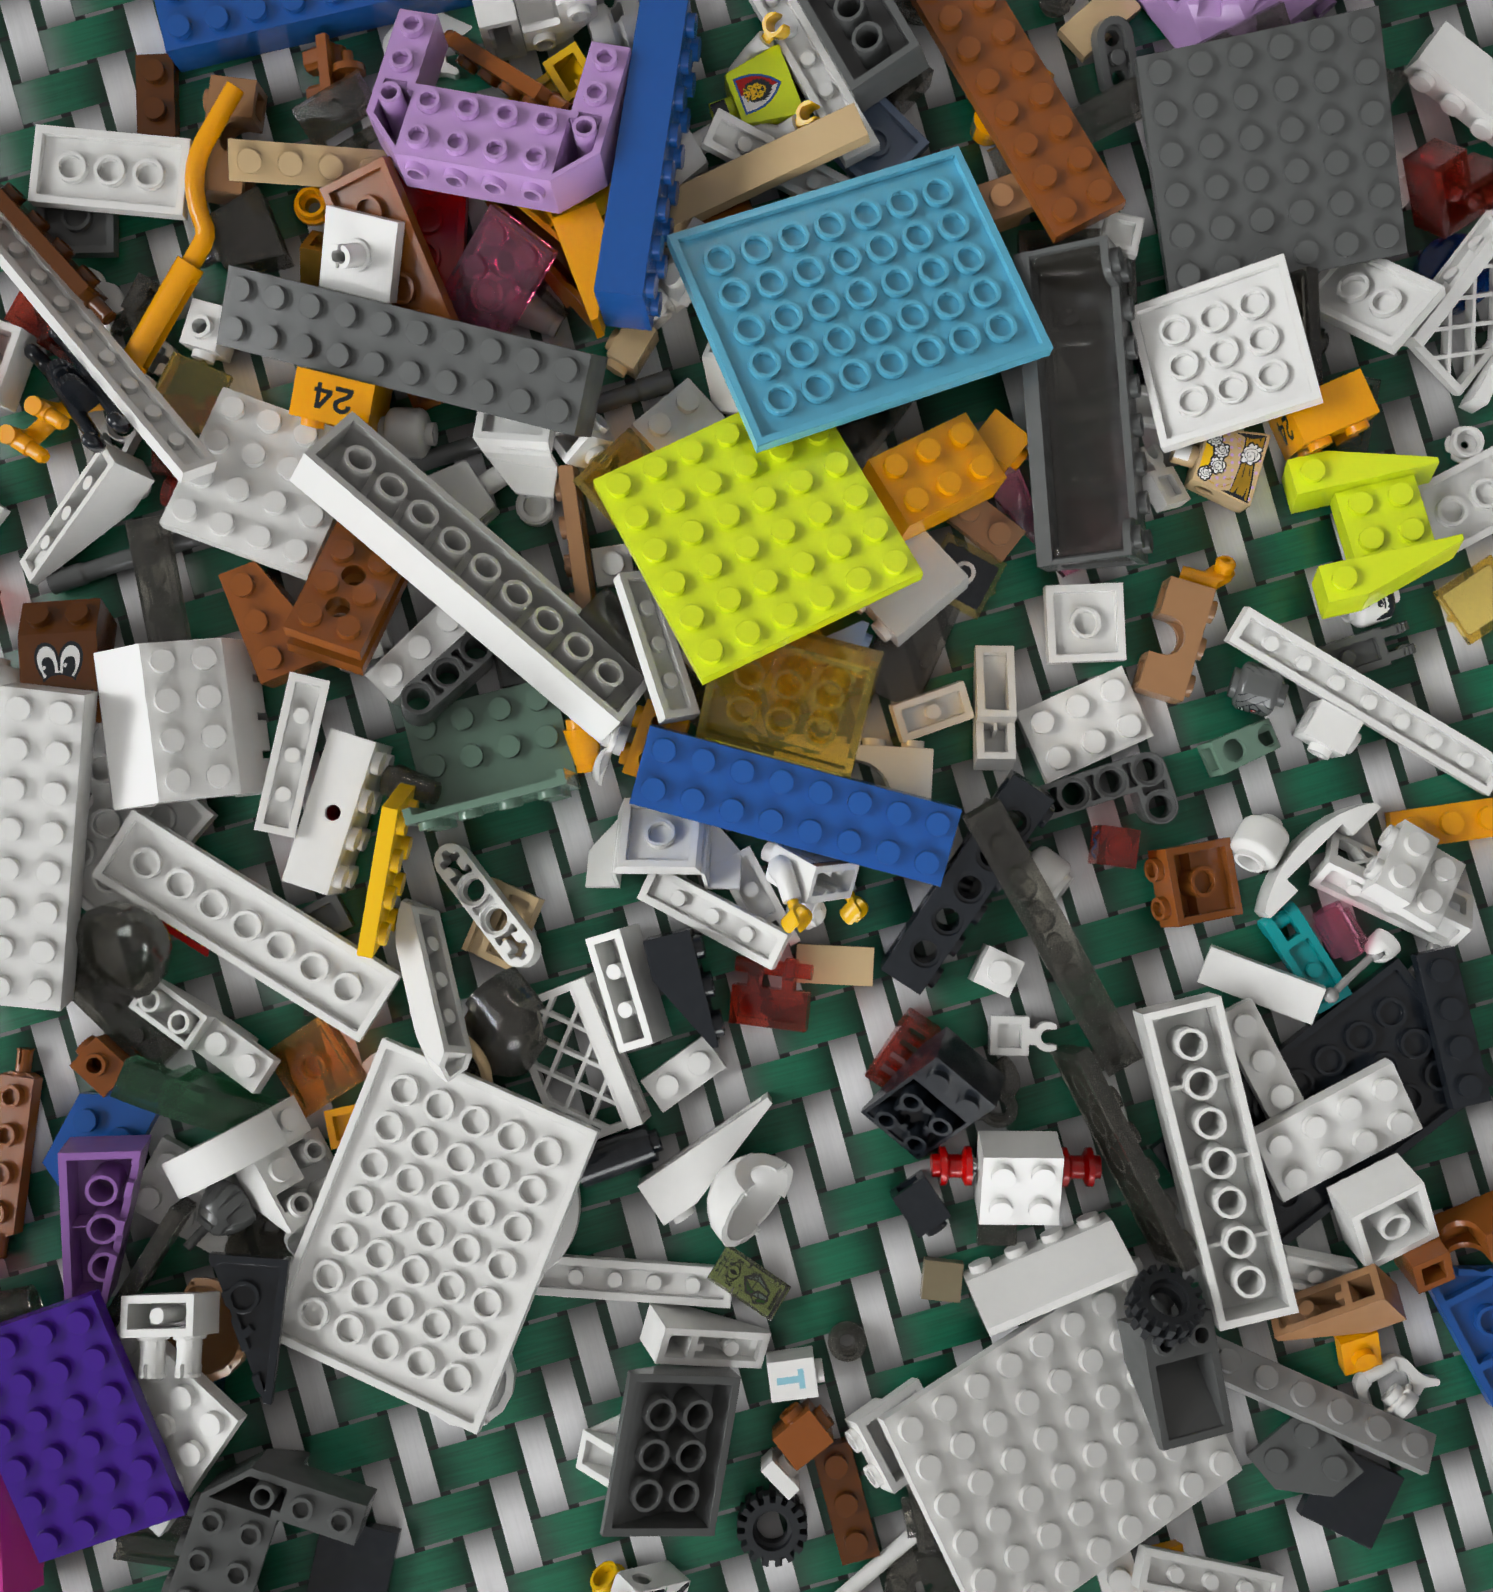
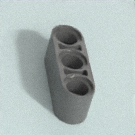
M469 632L464 634L403 688L400 701L402 716L406 722L418 727L431 723L489 672L493 665L494 653ZM478 648L483 650L486 655L481 659H473L466 653L471 649ZM443 673H451L458 679L452 684H443L438 680V677ZM415 698H423L429 702V705L422 710H415L408 704Z

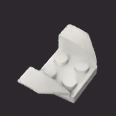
M477 411L473 439L514 493L554 499L558 477L557 466H559L552 455L555 431Z
M624 798L618 812V819L588 851L586 888H620L622 874L701 875L705 889L740 890L741 854L726 859L740 850L721 828L629 804L630 798Z

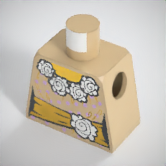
M1237 430L1196 443V445L1193 444L1171 451L1169 462L1189 468L1184 483L1186 489L1233 512L1241 513L1251 505L1271 435Z

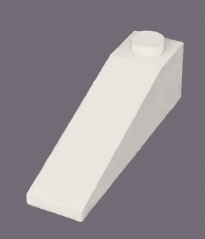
M106 444L103 452L94 454L19 561L29 583L37 586L46 577L50 576L133 512L139 502L149 495L155 480L143 460L109 444Z
M768 1092L640 1178L637 1187L663 1225L672 1220L675 1224H678L695 1212L693 1206L697 1204L713 1182L717 1173L728 1163L772 1105V1098Z

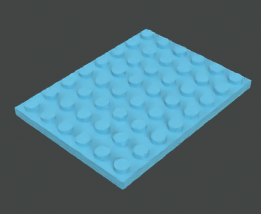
M959 146L667 235L669 251L756 453L1047 357L1053 350V345Z

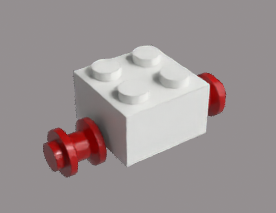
M978 1131L976 1158L972 1156L971 1146H964L961 1154H949L946 1146H939L938 1154H931L930 1170L931 1177L938 1178L939 1186H946L949 1178H961L965 1186H971L973 1175H975L974 1200L979 1225H1059L1062 1187H1068L1071 1179H1082L1086 1187H1093L1095 1179H1101L1102 1162L1100 1155H1094L1092 1147H1085L1081 1155H1070L1067 1147H1061L1057 1131Z

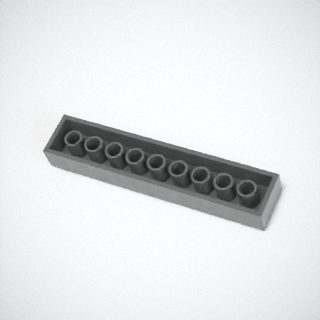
M231 265L228 268L216 343L217 345L580 437L592 436L608 357Z

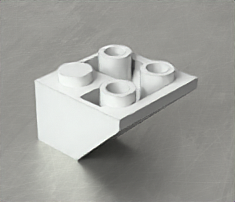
M318 1126L292 1140L286 1146L236 1172L235 1175L252 1207L287 1234H290L308 1223L334 1156Z

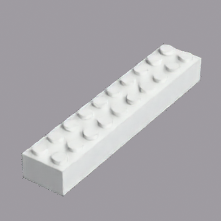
M353 411L304 452L290 479L294 485L597 742L601 743L621 723L647 690L637 655Z

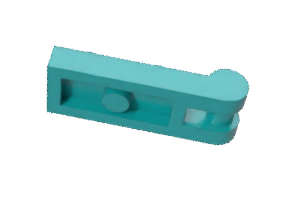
M1293 901L1286 902L1280 908V911L1271 918L1262 917L1257 921L1259 929L1270 941L1289 973L1324 985L1326 988H1333L1342 979L1341 974ZM1290 924L1296 933L1285 938L1280 929ZM1346 986L1339 993V998L1334 1003H1328L1322 999L1317 1014H1321L1353 994L1349 987Z

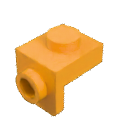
M1377 1330L1370 1333L1333 1336L1338 1364L1345 1376L1357 1372H1365L1383 1364Z

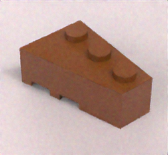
M252 561L218 575L260 684L276 688L288 682L290 672L308 675L331 666L288 651L287 641L290 636L285 635L283 626L296 601L267 567Z

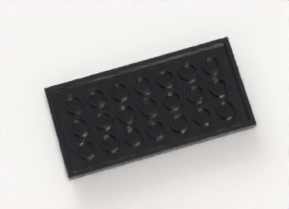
M1394 957L1351 989L1353 994L1315 1017L1312 1025L1306 1024L1277 1048L1304 1100L1386 1057L1393 1062L1423 1129L1286 1202H1283L1277 1196L1265 1172L1281 1241L1284 1245H1288L1333 1210L1327 1187L1395 1153L1402 1156L1462 1109L1447 1107L1417 981L1399 958ZM1485 1070L1488 1087H1491L1493 1079ZM1242 1074L1241 1078L1253 1127L1267 1119L1246 1078ZM1162 1136L1150 1145L1149 1148L1173 1178Z

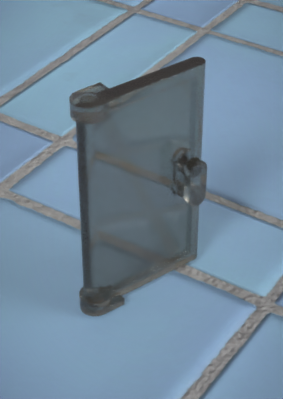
M948 604L899 647L891 640L884 642L876 634L854 687L867 693L873 692L895 703L924 693L961 610Z

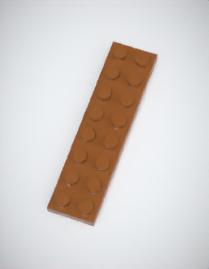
M910 0L1054 244L1124 209L1126 203L1124 196L1006 0Z

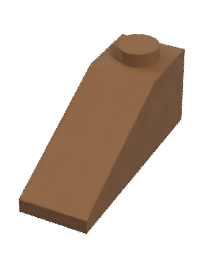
M1374 1263L1294 1293L1299 1313L1271 1319L1274 1338L1277 1341L1370 1333L1407 1320L1397 1284Z

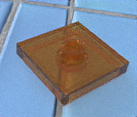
M318 1017L268 1050L281 1060L275 1072L289 1095L295 1096L305 1118L352 1089L367 1077V1073L341 1032Z

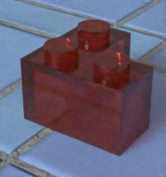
M1433 138L1402 158L1415 227L1446 239L1482 216L1486 210L1493 209L1492 158L1475 152L1467 154L1466 148L1437 138Z

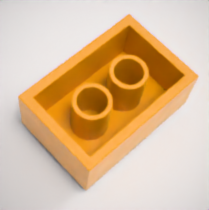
M966 412L868 459L862 470L904 541L992 498L1007 478Z

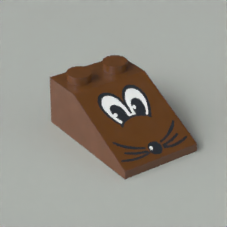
M101 598L23 603L18 630L20 683L98 691L93 654L114 649L117 623ZM99 695L97 698L96 723H102Z

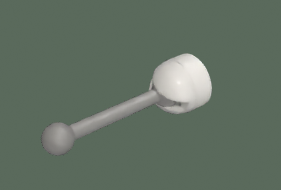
M1376 929L1364 944V950L1367 955L1333 988H1326L1323 999L1328 1003L1336 1002L1339 998V993L1372 961L1386 963L1393 959L1401 951V946L1397 939L1384 929Z

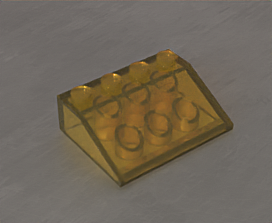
M810 633L707 683L696 737L850 779L874 696L884 652Z

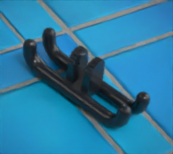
M50 327L48 330L49 336L67 354L75 367L70 362L68 363L67 360H64V358L60 359L58 357V359L54 358L51 361L35 344L26 345L24 355L41 371L83 434L81 436L82 444L92 452L101 453L106 448V442L88 415V412L100 403L107 414V424L116 432L122 434L129 432L131 423Z

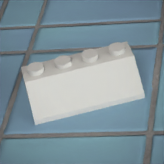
M1097 1211L1085 1213L1076 1219L1077 1223L1064 1229L1061 1226L1052 1227L1040 1234L1041 1239L1026 1244L1024 1241L1014 1243L1004 1249L1005 1254L991 1260L990 1257H982L968 1265L969 1269L963 1271V1277L990 1337L1139 1274L1113 1221L1105 1212L1100 1214Z

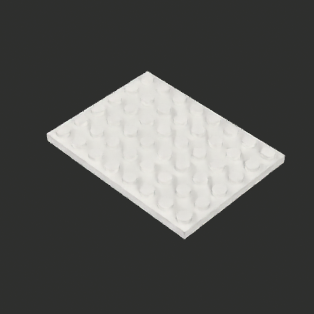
M388 1037L382 1038L290 1265L281 1344L477 1435L482 1429L601 1130L467 1071L446 1082L432 1069L423 1052Z
M1131 1256L1140 1273L1145 1269L1140 1258ZM1138 1275L1031 1319L877 1418L960 1592H1073L1242 1471L1225 1434L1165 1451L1158 1448L1124 1361L1117 1319L1126 1317L1125 1310L1128 1306L1124 1305L1125 1298Z

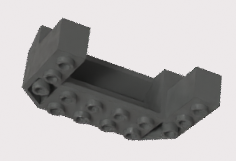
M266 1449L220 1472L203 1492L197 1491L187 1513V1516L192 1517L189 1530L182 1532L175 1548L174 1555L180 1556L176 1569H170L161 1592H255L276 1525L279 1521L354 1546L366 1525L377 1489L308 1466L307 1462L310 1452L304 1450Z

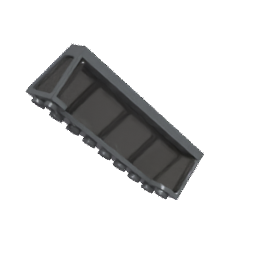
M1108 235L1014 254V265L1053 345V350L1049 356L1022 365L1037 567L1047 572L1149 564L1148 553H1153L1154 544L1152 532L1150 529L1146 530L1145 515L1150 514L1151 507L1149 493L1147 490L1143 491L1142 476L1147 475V459L1145 452H1140L1139 437L1144 436V421L1142 414L1137 413L1136 398L1141 397V382L1139 375L1134 374L1133 359H1138V344L1136 336L1131 335L1130 321L1135 320L1134 301L1132 296L1128 297L1127 282L1132 281L1130 259L1123 256L1121 247H1116Z

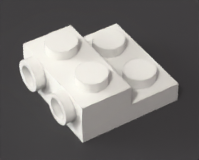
M1404 819L1395 826L1389 825L1381 834L1378 845L1382 847L1378 855L1368 863L1364 870L1363 876L1367 879L1361 892L1431 933L1439 928L1466 864L1437 848L1440 839Z
M910 1378L882 1399L873 1398L844 1419L849 1427V1430L845 1432L849 1445L856 1453L862 1451L868 1463L863 1467L867 1479L875 1488L881 1487V1489L893 1494L906 1486L908 1482L877 1418L922 1390L923 1386L917 1378Z

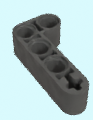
M1153 752L1135 754L1039 786L1046 792L1050 789L1049 794L1054 799L1051 806L1056 808L1057 811L1053 813L1050 820L1130 794L1138 818L1150 825L1165 824L1172 821L1179 809L1178 800L1166 764L1162 757ZM1140 760H1146L1152 767V775L1147 781L1142 780L1136 772V767ZM1105 771L1110 772L1116 781L1115 788L1110 793L1103 791L1099 785L1100 776ZM1068 783L1076 786L1079 791V799L1073 805L1067 804L1062 798V790ZM1155 796L1163 801L1165 807L1163 814L1158 818L1154 817L1149 811V802ZM1014 810L1020 816V820L1024 822L1025 815L1020 811Z

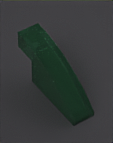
M138 1055L125 1059L110 1097L155 1114L218 1133H223L279 1103V1101L265 1095L252 1094L243 1086L188 1064L172 1070Z

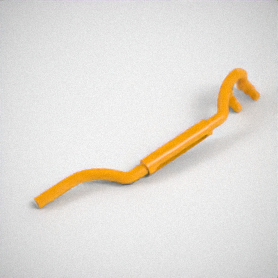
M228 81L225 83L196 134L186 161L185 195L189 214L195 228V236L182 258L180 256L176 257L124 348V351L144 374L147 373L204 272L200 268L211 251L215 240V226L206 201L205 170L213 147L244 95L241 89ZM33 395L26 398L24 409L27 413L36 416L38 419L24 430L8 424L0 426V442L11 446L26 457H31L38 463H46L50 459V454L48 450L39 444L56 429L65 430L69 426V420L72 417L62 402H51ZM99 403L88 413L94 411H103L104 409Z

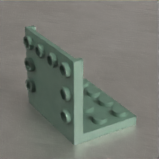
M528 682L457 700L426 726H413L406 722L403 717L426 809L409 807L402 809L405 824L407 826H418L420 832L426 830L427 832H440L458 827L457 821L477 818L497 810L502 811L524 805V803L536 800L549 801V803L572 797L571 791L582 789L576 766L563 733L566 725L562 711Z

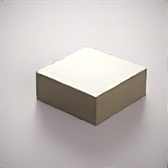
M924 1256L920 1287L921 1299L960 1303L964 1270L963 1261Z

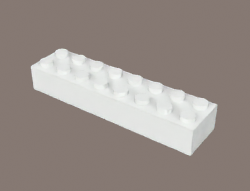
M19 682L0 686V1006L61 1011L74 1000L98 691Z
M1206 992L1132 1010L1199 1285L1203 1291L1202 1298L1205 1299V1308L1212 1311L1214 1325L1219 1331H1224L1299 1313L1222 997Z

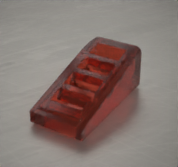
M909 1008L865 1072V1077L883 1087L892 1076L880 1069L882 1065L885 1064L895 1072L903 1065L892 1058L890 1054L894 1052L906 1061L914 1054V1052L899 1043L901 1039H904L918 1049L939 1033L941 1028L914 1009ZM910 1027L925 1036V1039L923 1040L909 1030Z

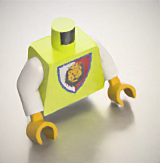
M777 12L766 14L762 21L763 31H759L731 64L728 73L724 76L727 97L709 104L712 119L717 109L720 108L776 139L820 119L817 116L810 118L811 113L818 110L820 105L810 100L801 103L780 45H774L773 40L775 38L784 40L790 34V27L785 24L775 31V24L782 18V14Z

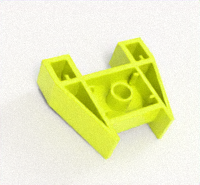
M1322 451L1287 459L1281 481L1291 514L1330 505L1346 560L1320 565L1317 568L1312 581V588L1321 619L1362 611L1454 558L1464 541L1463 534L1434 539L1418 485L1430 483L1439 464L1438 457Z

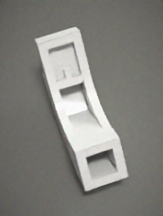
M292 1095L161 1165L180 1200L257 1162L312 1129L295 1096Z

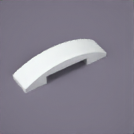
M1376 802L1348 806L1324 816L1303 830L1288 844L1276 867L1268 871L1259 890L1254 912L1259 917L1271 918L1298 891L1287 879L1335 831L1344 836L1355 835L1381 807Z

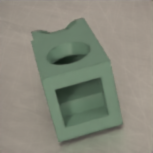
M1269 718L1204 742L1196 747L1209 777L1212 778L1227 774L1280 748L1281 745Z

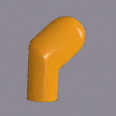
M1222 555L1216 558L1215 565L1204 571L1182 566L1179 578L1217 590L1231 582L1235 576L1236 562L1233 558Z

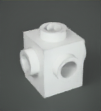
M596 413L591 437L572 436L555 431L553 447L565 464L595 471L597 467L605 463L608 454L618 443L609 432V423Z

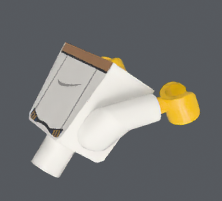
M771 841L764 845L761 851V859L768 863L765 875L766 880L778 887L782 903L787 904L789 908L787 914L781 919V925L787 933H792L796 927L801 933L812 920L811 911L806 906L800 904L799 901L810 904L845 899L847 903L839 910V913L848 925H852L854 922L858 923L867 914L869 908L867 902L854 893L857 889L855 881L860 865Z

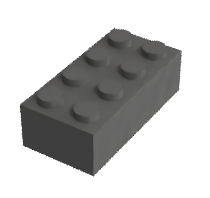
M797 0L862 112L930 68L920 43L894 0Z

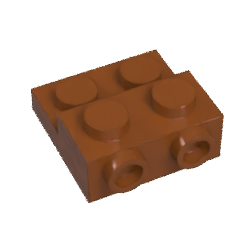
M1230 837L1148 851L1149 859L1144 864V872L1146 878L1153 882L1155 898L1151 901V912L1153 917L1160 921L1161 928L1182 927L1243 914Z

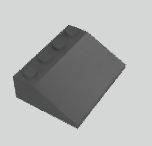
M661 1364L628 1370L600 1530L602 1537L715 1535L741 1377L730 1367Z

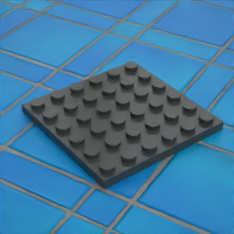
M1379 5L1147 54L1134 59L1167 294L1284 253L1290 277L1407 253Z

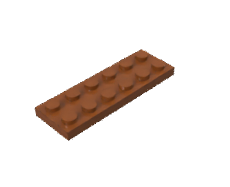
M382 156L319 189L326 205L340 206L405 222L397 303L391 304L459 321L390 156ZM407 393L413 408H423L425 411L444 404V402Z

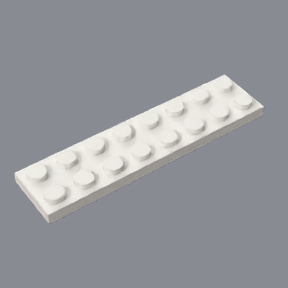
M138 808L131 809L91 875L357 1042L363 1040L402 977L401 972L375 956L372 959L358 956V946Z

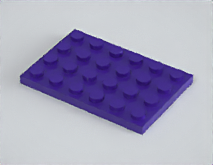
M99 1288L0 1322V1474L39 1563L184 1516L190 1506Z

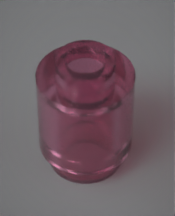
M1335 901L1312 914V918L1315 921L1313 927L1333 959L1341 957L1346 962L1358 957L1365 951L1363 945L1367 943L1368 939L1349 907L1344 908L1340 901Z

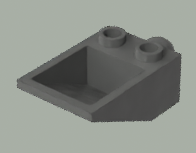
M1163 1293L1151 1295L1150 1300L1159 1312L1173 1317L1179 1315V1310L1174 1305L1170 1296ZM1204 1308L1202 1310L1205 1311L1204 1317L1192 1336L1188 1337L1186 1342L1181 1345L1177 1341L1174 1347H1167L1166 1342L1160 1346L1154 1345V1337L1151 1335L1148 1336L1147 1340L1141 1338L1140 1335L1143 1329L1139 1327L1134 1331L1130 1326L1134 1317L1117 1319L1124 1361L1158 1448L1162 1451L1234 1432L1211 1309Z

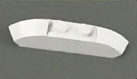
M405 898L401 901L397 915L396 948L416 1037L426 1060L443 1080L449 1082L468 1069L473 1053L440 912L429 905Z

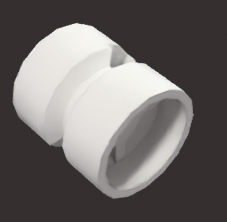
M615 0L611 8L604 3L597 5L599 15L587 24L591 41L629 47L632 52L639 1Z

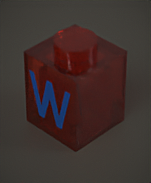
M1093 825L1088 864L1136 869L1141 830Z

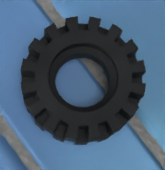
M1156 1264L1149 1266L1147 1271L1143 1269L1130 1287L1124 1305L1128 1306L1125 1310L1126 1318L1134 1317L1130 1324L1134 1331L1139 1327L1143 1329L1140 1335L1141 1338L1147 1340L1148 1336L1151 1335L1154 1337V1345L1160 1346L1165 1339L1167 1347H1174L1177 1341L1181 1345L1186 1342L1188 1337L1192 1336L1204 1317L1205 1311L1202 1310L1206 1303L1205 1299L1199 1298L1203 1293L1200 1286L1195 1288L1191 1286L1195 1279L1191 1275L1186 1279L1182 1278L1180 1275L1183 1270L1178 1267L1175 1268L1173 1273L1169 1272L1168 1264H1162L1159 1271ZM1163 1293L1170 1296L1179 1310V1315L1173 1317L1159 1312L1150 1300L1151 1295Z
M769 1484V1490H764L763 1485L756 1487V1494L753 1495L749 1492L745 1496V1503L741 1502L739 1515H737L738 1541L741 1540V1549L744 1554L749 1551V1559L753 1562L760 1558L762 1566L768 1567L769 1561H775V1567L782 1566V1559L786 1558L788 1563L794 1560L795 1552L798 1554L802 1552L803 1541H807L808 1524L806 1509L803 1503L800 1504L799 1496L795 1494L788 1500L779 1490H776L773 1484ZM771 1511L783 1515L788 1524L784 1534L773 1539L764 1537L757 1528L759 1518Z

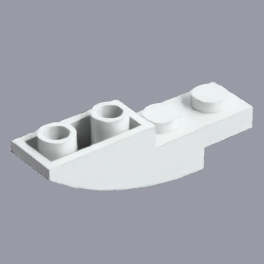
M149 974L128 1006L185 1050H195L252 1094L261 1093L281 1062L279 1058L258 1044L259 1039L246 1029L193 995L154 974Z

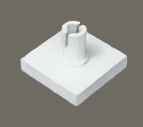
M326 205L319 287L388 304L397 303L405 222L340 206Z

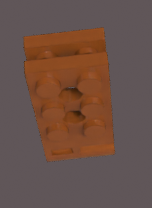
M337 521L283 626L285 635L290 636L287 641L288 651L364 676L409 581Z

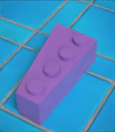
M152 1135L70 1137L58 1152L64 1300L99 1288L107 1305L116 1289Z

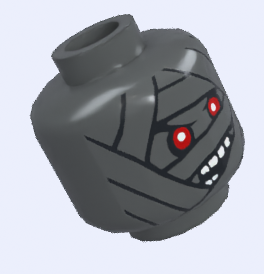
M1248 661L1242 668L1235 667L1229 683L1227 697L1232 698V705L1238 710L1260 716H1268L1272 713L1275 706L1283 707L1289 685L1282 683L1283 676L1263 664Z

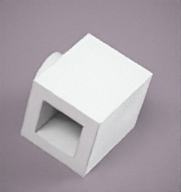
M192 298L179 340L182 345L192 351V358L206 364L214 365L215 360L230 363L235 350L216 344L222 305Z
M1321 699L1310 702L1292 736L1308 744L1307 750L1311 754L1328 760L1330 757H1343L1346 753L1351 754L1355 750L1362 737L1358 732L1364 722L1330 702Z

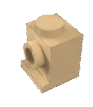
M652 327V331L629 328H621L619 330L615 328L605 346V349L608 350L606 353L608 357L606 368L619 377L624 378L627 374L636 379L659 341L657 329Z

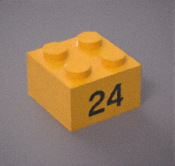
M297 366L289 414L301 417V425L324 429L325 424L334 427L353 411L378 432L380 418L386 416L387 411L390 409L393 389Z
M1361 368L1320 385L1324 403L1268 420L1285 461L1297 456L1322 452V449L1331 445L1333 441L1336 446L1342 445L1359 436L1358 433L1370 427L1368 421L1377 415L1380 410Z

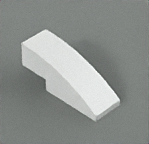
M975 645L973 713L975 718H973V770L1011 771L1016 762L1015 721L1017 719L1014 646Z

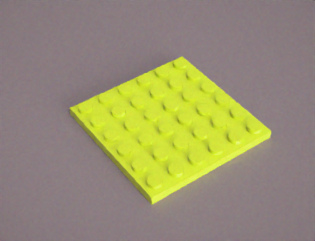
M737 412L593 479L597 494L702 686L921 580L923 576L922 569L836 427L756 453L740 414Z

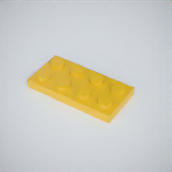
M399 783L381 808L357 949L358 956L372 959L380 945H387L390 931L395 932L399 909L394 908L397 896L402 895L406 882V873L401 872L403 859L408 860L413 842V837L407 836L409 826L405 824L402 809L409 807L419 808V800L413 799L416 787L413 785Z

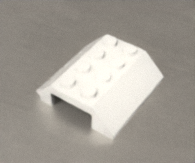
M219 637L139 643L93 654L113 811L154 807L162 803L234 795L235 797L262 794L270 758H263V752L270 751L267 721L258 720V714L265 713L262 684L260 682H253V676H257L243 639Z

